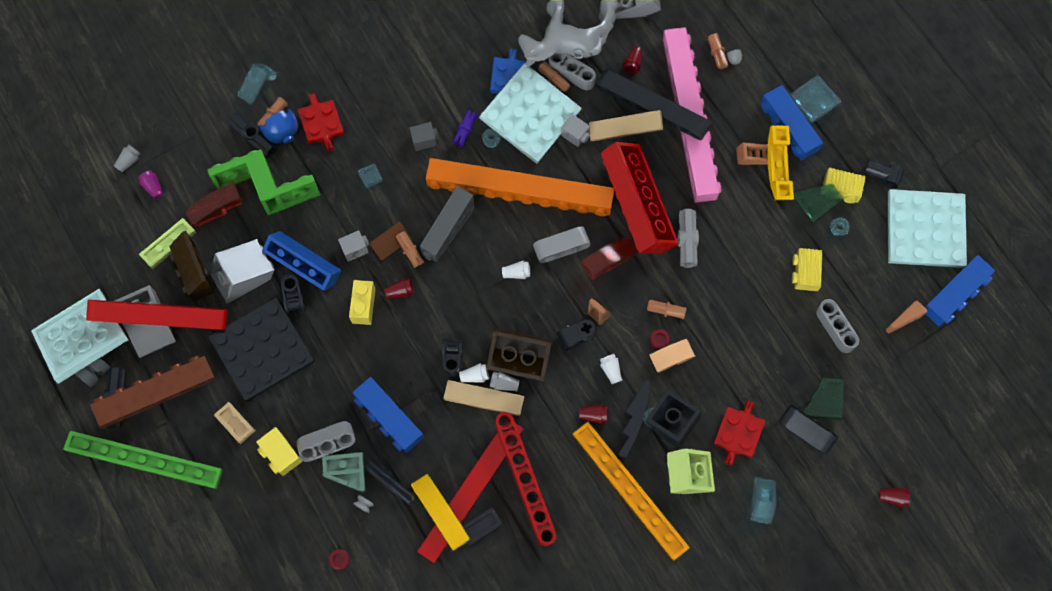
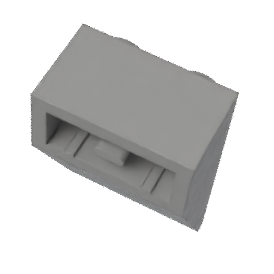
M617 0L618 6L615 14L616 19L647 16L661 10L660 1Z
M150 285L114 300L161 304L157 293ZM122 323L139 358L176 342L170 326Z

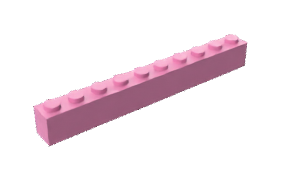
M686 27L664 30L663 44L675 103L707 119V116L703 115L702 110L704 109V101L699 95L701 92L700 82L696 80L697 67L693 66L694 52L690 50L689 46L691 45L690 34H687ZM681 132L694 202L717 200L719 193H721V184L716 179L718 170L717 166L713 164L714 150L709 145V142H711L710 132L706 133L702 141Z

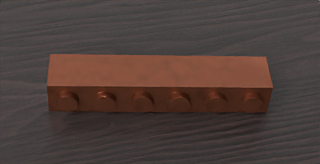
M199 355L188 360L189 363L181 365V363L170 367L168 372H157L151 375V379L147 381L143 379L138 380L132 384V387L117 389L113 391V395L107 398L101 396L94 399V403L90 404L99 427L103 429L214 381L213 373L205 356L201 358Z

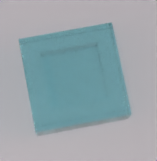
M375 163L358 170L365 188L383 181Z

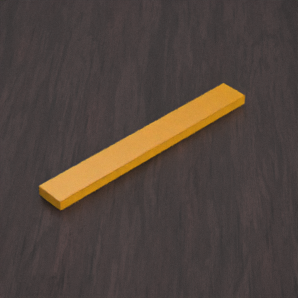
M587 422L576 430L572 435L670 558L674 561L690 547L591 424Z

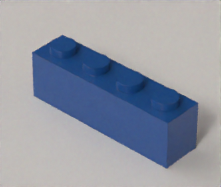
M783 85L763 96L761 107L764 112L769 114L773 125L789 126L790 146L795 156H798L802 161L821 149L823 145L822 140Z
M281 231L270 234L262 249V252L323 291L335 285L342 271Z
M977 255L925 307L927 309L925 314L938 326L943 322L948 324L955 317L953 312L956 309L960 312L968 304L965 300L969 297L973 299L980 292L978 288L981 285L986 286L993 279L991 275L995 270Z
M371 377L353 392L356 397L354 402L360 408H366L368 411L366 415L373 423L377 421L381 425L379 429L386 437L390 435L395 440L392 443L399 451L403 449L407 454L424 438L423 433Z

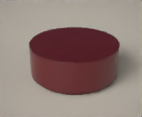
M662 329L655 330L650 337L652 347L658 350L667 347L670 341L669 334Z
M342 549L334 550L329 556V564L335 570H344L350 563L349 554Z

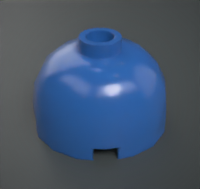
M288 109L287 113L282 110L266 120L267 124L264 127L263 125L260 126V130L267 140L275 144H288L294 140L293 136L298 130V121L293 112Z

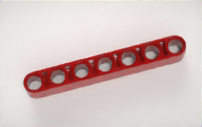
M87 300L86 320L226 329L228 310Z
M502 412L496 417V430L536 539L540 545L549 546L555 541L556 532L514 418L510 413ZM507 418L510 425L502 427L499 424V420ZM509 436L514 437L517 441L516 445L509 446L506 443V438ZM515 455L522 456L524 462L521 465L513 462ZM520 475H529L530 483L523 484L520 481ZM527 494H536L537 502H528ZM534 513H543L544 521L536 522ZM543 531L550 532L552 538L549 542H544L541 539Z

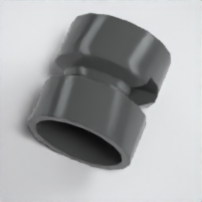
M98 358L76 372L75 375L92 388L99 380L98 376L104 375L110 369V366L101 358Z

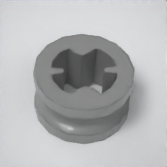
M358 495V501L353 504L369 513V508L373 507L374 504Z

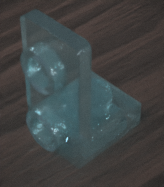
M252 64L238 92V96L249 104H254L264 82L275 80L278 73L264 64Z

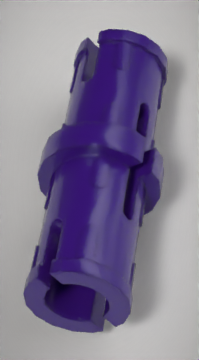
M470 110L466 111V115L462 123L458 125V132L452 141L455 146H457L458 142V147L462 148L468 134L472 132L471 127L477 118L475 112L471 115Z

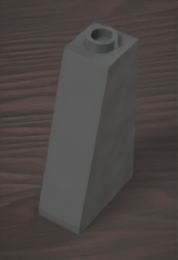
M459 186L455 188L420 245L424 258L436 262L440 259L475 210L472 194Z

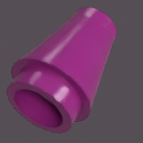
M151 170L142 173L138 177L141 186L153 199H158L164 194L156 174Z

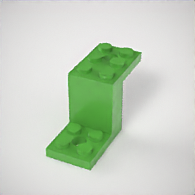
M262 150L251 151L245 156L232 158L229 162L216 164L212 168L207 169L218 191L252 178L259 199L268 215L320 196L313 175L301 176L298 180L283 183L277 188Z

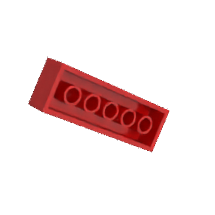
M624 142L613 143L601 152V156L608 171L609 179L615 189L616 197L620 202L622 213L628 223L629 231L635 241V246L639 253L663 254L678 245L679 242L640 144Z

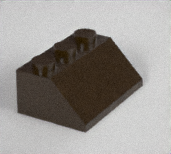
M183 231L169 246L172 252L169 253L172 263H176L178 267L175 271L179 280H183L184 286H182V290L185 296H189L193 301H196L215 292L195 242L187 231Z
M496 328L493 332L486 369L544 381L553 340Z

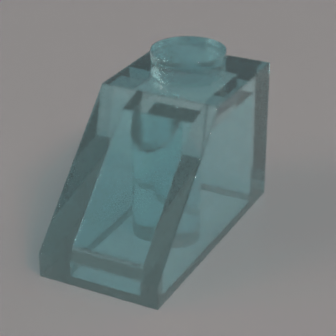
M755 477L750 507L751 520L771 524L776 508L775 481Z

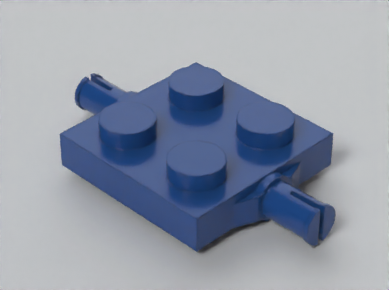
M513 49L509 50V58L494 57L490 93L499 94L523 64H526V61L516 59V49L514 51Z

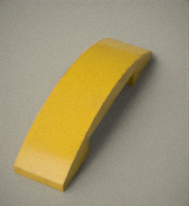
M770 126L768 173L775 200L794 199L793 181H789L787 145L790 144L789 126Z
M428 474L411 484L453 551L470 540Z

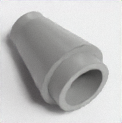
M131 145L123 148L114 166L123 173L124 170L139 159L138 157L141 153Z
M493 372L490 387H493L494 390L517 391L520 380L502 372Z

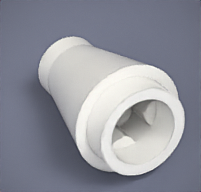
M523 260L502 267L503 278L526 279V277H530L529 262H524Z
M615 354L600 359V366L611 384L622 381L619 361Z
M480 363L460 371L461 382H485V380L489 379V372L486 369L487 365Z

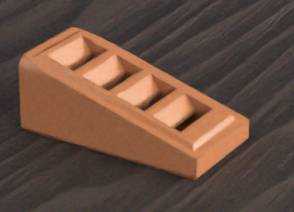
M740 144L737 147L738 164H768V145Z
M593 299L589 301L587 314L599 325H602L610 317V313Z
M915 301L886 329V332L889 334L921 318L927 312V309L921 303Z

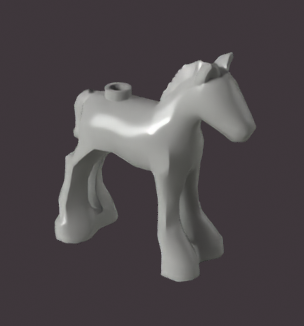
M550 0L547 3V12L552 18L546 28L544 39L539 42L527 35H521L518 38L519 45L527 58L526 66L528 67L536 61L545 60L558 52L574 56L577 59L599 54L603 44L606 42L608 33L613 28L618 1L601 0L599 20L601 22L595 27L580 29L572 25L562 24L564 0Z

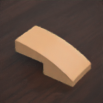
M684 339L650 354V357L657 372L660 373L676 364L679 365L695 357V354L688 340Z

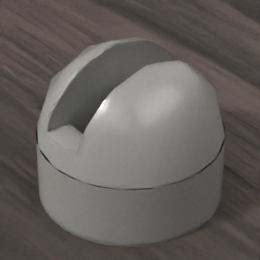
M733 50L727 53V58L731 64L736 65L742 60L741 50Z

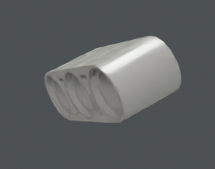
M559 52L549 57V66L555 71L560 72L559 75L583 90H590L594 87L595 71L570 55Z
M576 227L535 242L533 247L539 262L546 263L584 250L591 244L584 227Z
M826 299L822 301L816 310L817 317L837 348L843 353L852 352L859 344L858 335L834 300ZM823 307L829 308L831 313H826ZM834 323H838L841 326V330L836 329ZM844 339L850 340L852 346L846 345Z
M345 421L309 433L297 440L299 458L304 462H309L345 449L354 444L355 436L351 424Z

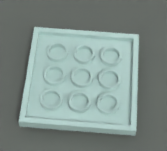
M524 63L479 118L537 164L561 135L562 125L572 114L577 116L582 108Z
M890 189L888 191V263L965 268L967 266L965 194Z
M100 289L31 330L49 370L58 384L128 340L119 323L86 320L87 300H106Z

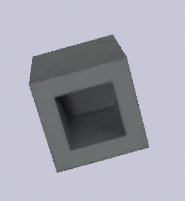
M431 122L409 127L415 151L437 146L436 139H439L437 129L432 128Z

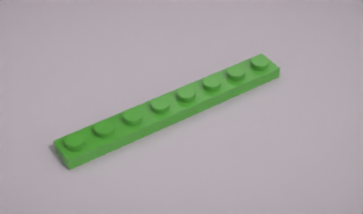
M74 431L69 432L63 449L67 452L217 489L223 472L220 468Z

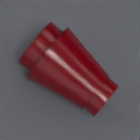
M633 47L624 61L623 66L626 73L633 75L640 71L643 52L641 48Z
M405 278L384 289L387 299L410 297V294H414L411 280H406Z
M601 404L580 407L579 418L600 424L608 422V406Z
M905 488L880 489L879 501L902 508L909 506L910 490H905Z

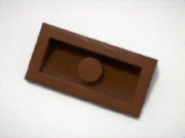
M401 222L396 223L369 243L371 249L381 261H384L402 248L396 239L397 234L405 231L409 239L412 240Z

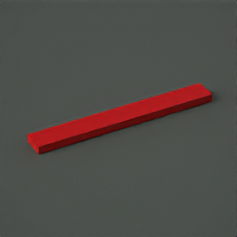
M508 419L505 420L502 427H507L510 425ZM516 424L519 435H521L524 428ZM498 432L448 505L460 524L506 457ZM509 436L506 438V443L509 446L515 444L516 439ZM437 525L434 526L417 551L434 564L448 544Z

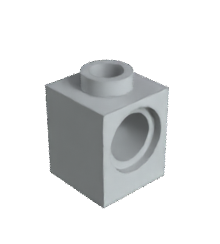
M572 114L562 125L561 136L579 147L582 142L585 143L589 139L590 126Z
M359 230L338 239L348 262L369 253L367 250L369 242L365 235L361 236Z

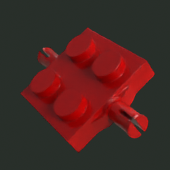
M316 94L309 95L308 98L311 105L298 109L308 144L324 142L326 151L333 150L334 147L331 140L334 137L344 135L334 101L318 103Z
M746 401L743 411L727 407L714 445L722 447L728 452L724 461L726 464L729 462V465H733L736 455H743L751 459L753 457L765 420L754 417L751 414L755 404L753 402L750 404V401Z

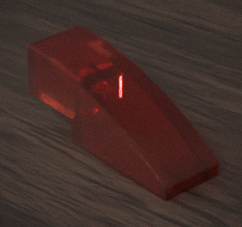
M232 182L201 198L185 210L191 227L194 228L227 214L226 210L243 204L235 184Z
M625 237L582 260L581 266L589 277L594 280L607 271L608 273L638 253V250L629 238Z

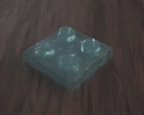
M819 75L790 94L795 104L811 124L841 103V100Z

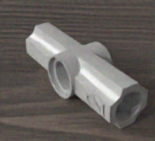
M692 209L679 211L678 247H680V266L685 268L697 266L698 262L697 247L699 233L696 230V211Z

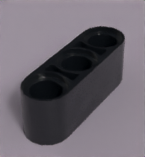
M791 404L779 419L783 426L825 454H828L839 438L834 432Z

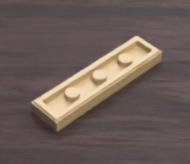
M658 110L589 122L591 141H599L663 130L662 112Z
M448 380L443 399L445 401L501 413L508 412L511 415L520 416L524 396Z

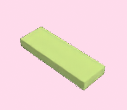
M182 218L139 255L154 269L169 256V253H172L169 246L183 231H187L190 237L196 234V231Z

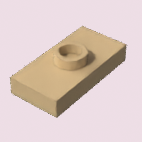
M230 402L214 414L239 444H242L255 432L253 427Z

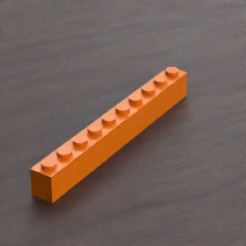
M430 158L426 175L427 186L433 189L444 188L453 192L459 186L472 195L481 194L488 198L499 197L506 201L518 200L524 204L536 203L543 207L554 206L561 210L572 209L579 213L591 212L598 216H610L614 188L433 158Z

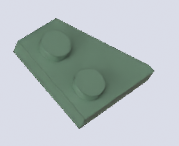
M362 452L322 457L323 476L358 491L366 492Z

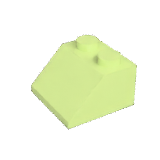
M682 449L667 453L671 493L715 492L710 452Z

